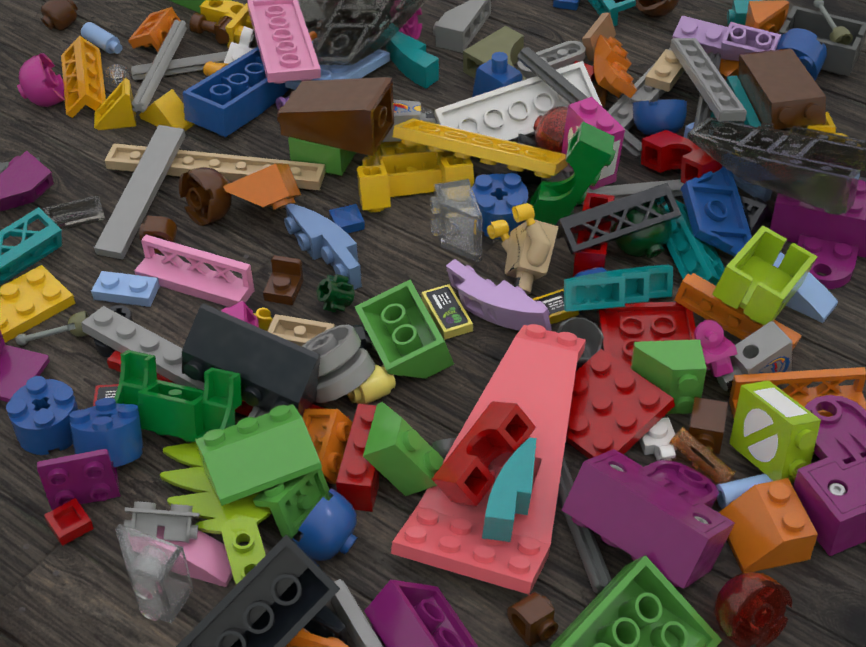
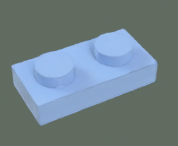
M101 271L91 293L93 300L151 307L160 284L156 277Z

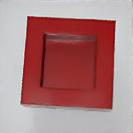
M76 498L44 514L48 526L62 546L94 529L91 519Z

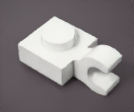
M243 27L239 44L231 42L224 63H231L253 50L250 46L254 38V29Z
M669 417L662 418L639 442L644 455L655 454L657 461H672L671 458L676 457L675 451H677L678 440Z

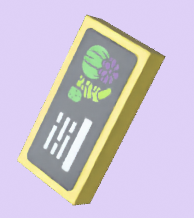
M450 284L421 292L422 301L444 340L473 331V323Z

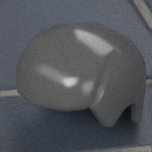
M572 317L563 321L559 326L557 333L570 332L575 334L577 338L586 340L584 352L576 367L584 365L602 348L604 339L602 331L595 323L586 318Z

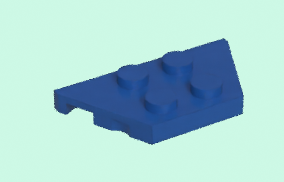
M726 164L719 171L714 173L710 171L703 174L701 178L695 177L686 181L681 187L694 237L735 257L752 236L731 166Z

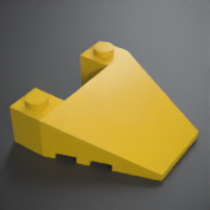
M401 141L382 142L375 155L364 157L362 160L363 166H358L357 168L362 210L380 212L384 208L391 207L390 197L443 191L447 200L454 202L466 201L470 197V191L474 184L473 163L470 158L465 159L454 156L452 151L434 152L428 150L427 145L419 143L417 146L402 144Z

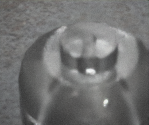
M122 64L109 66L105 71L107 85L115 86L125 78L131 81L130 70Z

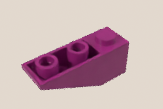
M28 151L24 152L21 156L14 157L9 162L8 167L0 174V212L34 202L54 184L52 172Z

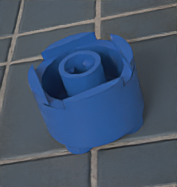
M794 28L788 30L783 35L781 34L776 50L791 48L813 79L816 80L827 57L825 44L821 45L817 40L818 36L805 29Z
M482 174L476 177L470 191V222L476 231L478 228L484 232V236L489 237L487 226L491 225L493 221L505 220L509 225L508 235L510 236V232L525 222L517 223L512 214V207L528 203L527 187L521 181V177L518 174Z
M42 376L30 378L26 385L13 394L6 405L9 419L20 446L27 452L36 455L49 454L48 450L60 448V451L70 447L73 444L69 414L79 410L72 388L64 382L45 379Z
M102 398L97 400L93 407L75 410L69 414L75 454L107 449L114 467L133 462L142 455L143 438L137 405L117 404L114 398Z

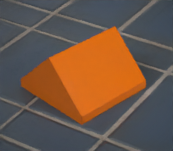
M786 0L749 1L745 26L779 34L787 18L789 2Z

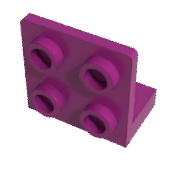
M1 330L0 400L9 402L13 394L26 385L30 378L41 375L50 359L46 354L5 345Z
M107 449L37 462V471L51 510L74 498L80 504L121 497L118 467L113 466V461L111 462Z

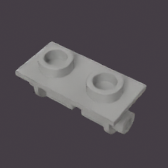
M134 502V508L125 507V512L132 514V520L124 521L123 534L130 535L131 539L156 540L158 526H165L163 540L189 543L190 539L197 540L198 525H191L192 519H199L200 515L199 513H193V506L172 504L170 511L156 510V503Z

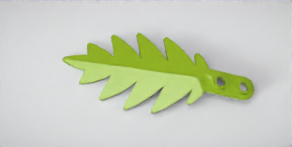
M196 442L164 447L163 453L193 468L165 471L160 473V478L182 489L198 492L169 497L167 499L170 506L172 504L193 506V513H199L200 518L209 519L195 524L198 525L199 531L222 534L235 585H237L266 556L257 525L272 514L270 507L255 506L253 498L260 492L222 506L206 476ZM241 542H249L246 546L238 545Z

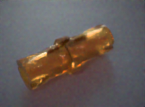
M684 427L669 442L692 461L691 466L694 469L700 468L718 484L729 482L736 474V471L728 467L713 453L714 449L710 445L704 446L686 431ZM690 448H695L701 455H703L708 461H710L715 466V468H712L710 465H708Z

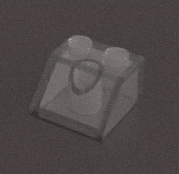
M469 179L434 184V196L430 197L432 214H435V219H431L433 236H438L442 248L475 262L482 261V215Z
M119 524L115 531L139 611L150 620L157 621L160 619L172 624L194 590L183 547Z

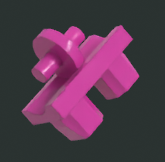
M704 320L699 323L694 335L695 340L700 339L706 368L711 369L714 377L734 372L730 356L737 355L735 344L724 336L721 325L716 321Z

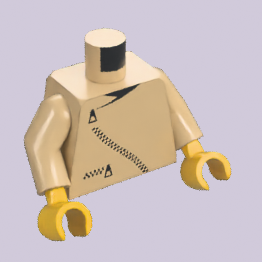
M525 203L512 207L515 221L517 223L525 222L510 232V236L508 235L509 225L505 220L491 222V225L487 226V233L491 239L501 237L503 241L501 245L507 252L505 274L515 277L514 287L519 286L526 294H531L533 281L543 277L548 271L558 226L534 220L535 212L533 206Z

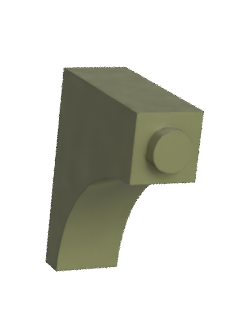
M504 26L463 51V72L475 78L477 68L491 60L492 54L496 52L506 53L508 64L514 67V64L518 61V54L524 48V35Z

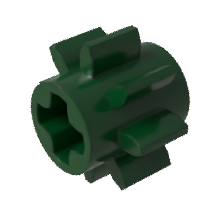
M340 274L335 276L327 275V279H323L319 283L317 297L318 301L325 302L323 305L324 310L336 312V310L344 311L345 307L352 304L355 291L353 285L347 284L348 277Z

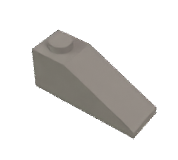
M469 0L445 12L440 20L435 22L433 27L436 47L463 53L490 16L491 0Z

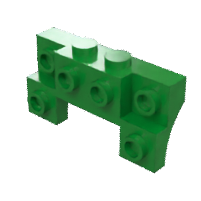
M127 350L120 354L121 373L114 399L117 404H135L138 406L141 429L153 431L157 435L179 437L186 442H195V439L203 437L204 434L211 430H223L235 425V409L242 405L240 373L211 367L204 372L205 382L204 390L157 380L155 355Z

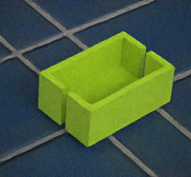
M762 225L726 266L712 295L735 309L743 308V313L749 316L751 320L766 325L775 320L797 292L818 256L792 243L778 268L773 266L787 239Z

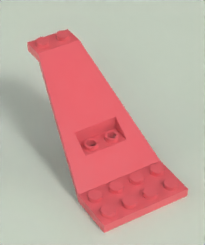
M537 324L523 325L443 460L444 463L492 401L517 403L536 426L529 437L537 439L532 494L528 515L515 514L511 542L482 538L488 499L493 485L477 507L452 502L438 486H435L425 491L419 504L392 541L391 554L530 595L549 557L576 366L584 352L585 339L577 338L575 334L570 332L557 333L549 331ZM512 452L499 455L488 466L487 469L495 478H497L504 464L512 456Z

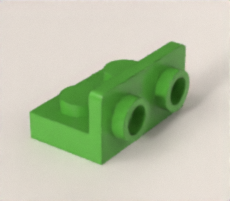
M318 469L262 490L253 498V501L257 507H270L281 536L289 535L293 538L320 499L324 497L329 501L331 498L328 496L330 489L322 469Z

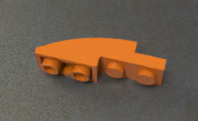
M600 34L594 53L596 81L598 85L618 98L622 93L632 98L637 88L632 83L634 78L627 73V69L632 64L627 58L628 52L621 47L622 44L614 37L610 36L607 39Z

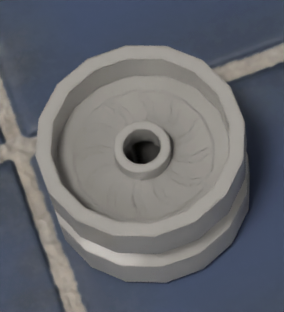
M349 324L330 328L302 345V347L320 354L316 403L336 400L350 393L364 383L375 369V363L368 351L364 348H359L361 340L355 329Z

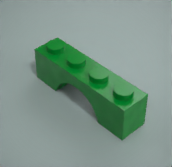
M585 122L581 123L569 141L565 160L575 173L563 181H542L529 200V204L534 208V220L556 225L559 219L573 215L574 207L576 204L581 205L583 203L589 186H595L598 182L602 168L604 166L608 167L612 163L616 150L613 149L615 136Z

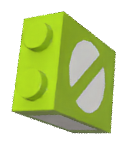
M769 380L744 384L740 388L729 444L773 481L789 478L790 482L794 483L797 470L811 464L821 419Z

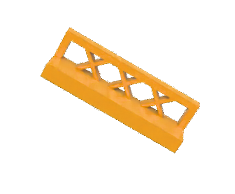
M79 36L61 55L66 115L71 118L85 105L96 111L106 100L100 49Z

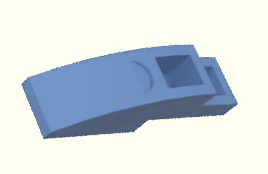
M292 203L287 204V218H284V223L289 234L296 236L302 251H307L313 260L322 257L326 264H331L335 274L348 277L347 284L353 285L354 290L362 287L357 243L349 234L317 212Z

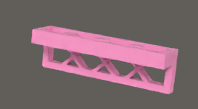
M145 235L141 240L145 258L134 270L135 275L156 277L161 287L227 307H231L241 301L246 303L254 292L250 264L149 235ZM154 248L159 249L165 256L155 254ZM178 255L184 256L190 263L184 262ZM204 263L211 264L217 271L210 270ZM230 270L241 273L242 279L237 278Z

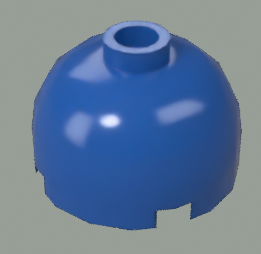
M665 99L655 102L647 100L633 103L634 123L637 129L645 135L651 136L664 130L678 133L686 121L687 101Z
M333 488L328 491V496L331 499L328 501L322 497L298 529L302 533L300 541L298 542L293 538L316 561L332 559L339 551L346 555L358 538L353 535L357 524L356 512L352 504Z

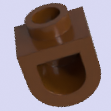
M147 216L145 224L141 223L140 240L145 235L175 242L177 225L167 217ZM154 248L155 253L163 254L159 249Z
M533 592L507 609L508 619L513 629L529 647L541 640L550 639L558 630L559 626L554 621V607L551 601L544 595L540 596L538 593Z

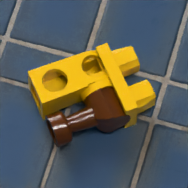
M205 0L200 5L201 14L194 13L189 23L191 32L201 34L207 31L213 33L219 44L228 43V48L231 42L239 44L244 26L253 29L248 4L244 5L232 0Z

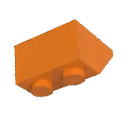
M275 163L223 186L225 191L261 207L272 206L273 210L285 208L290 203H296L294 198L301 195L289 164Z
M789 478L756 484L718 512L735 522L727 541L743 574L811 559L818 533Z

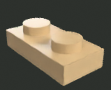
M665 49L646 75L645 85L667 92L672 89L685 71L672 50Z

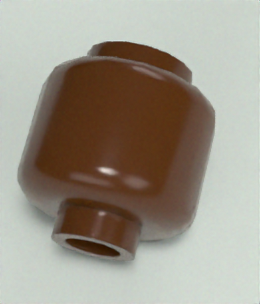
M48 0L41 6V13L43 15L41 21L50 30L55 28L63 31L77 19L76 11L78 8L72 0Z

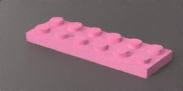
M247 0L250 19L268 83L282 84L287 81H311L312 79L321 78V68L298 0Z

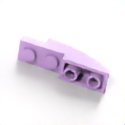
M681 16L672 37L696 38L707 54L710 52L714 54L719 53L721 59L739 61V54L776 50L781 34L730 22L729 26L725 27Z
M456 259L446 265L451 286L458 290L461 304L469 312L486 321L520 331L523 325L530 324L541 325L546 330H552L548 308L541 301H534L527 296L525 291L519 286L514 287L505 280L496 286L491 280H485L477 275L471 266H464Z

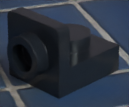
M741 196L742 206L751 236L753 237L763 220L771 222L773 215L768 208V204L757 197L750 199Z

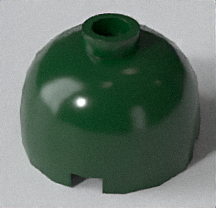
M656 203L653 204L651 210L662 215L668 213L663 204H660L659 208ZM634 209L627 213L626 216L628 221L638 224L641 223L644 213ZM668 221L616 239L615 242L622 251L630 256L654 258L664 251L663 246L667 244L672 234V223ZM618 223L613 225L611 233L615 231Z

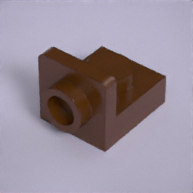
M274 255L271 259L272 274L263 291L264 301L293 305L304 281L302 262L300 259Z

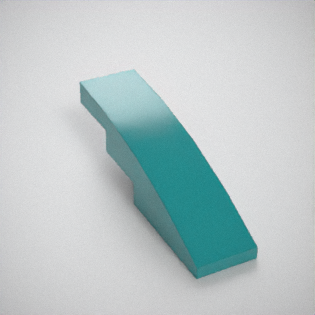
M669 264L612 270L564 279V311L566 312L625 307L626 303L649 302V298L673 296V266Z

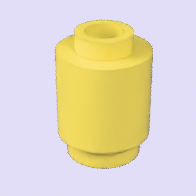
M375 365V369L370 377L359 387L348 393L347 396L352 403L369 404L390 394L391 389L396 386L395 377L387 373L384 365Z

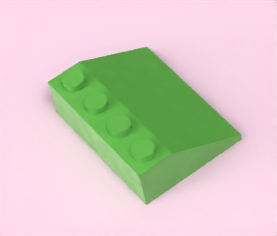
M644 555L624 566L550 647H717L722 639L649 558Z

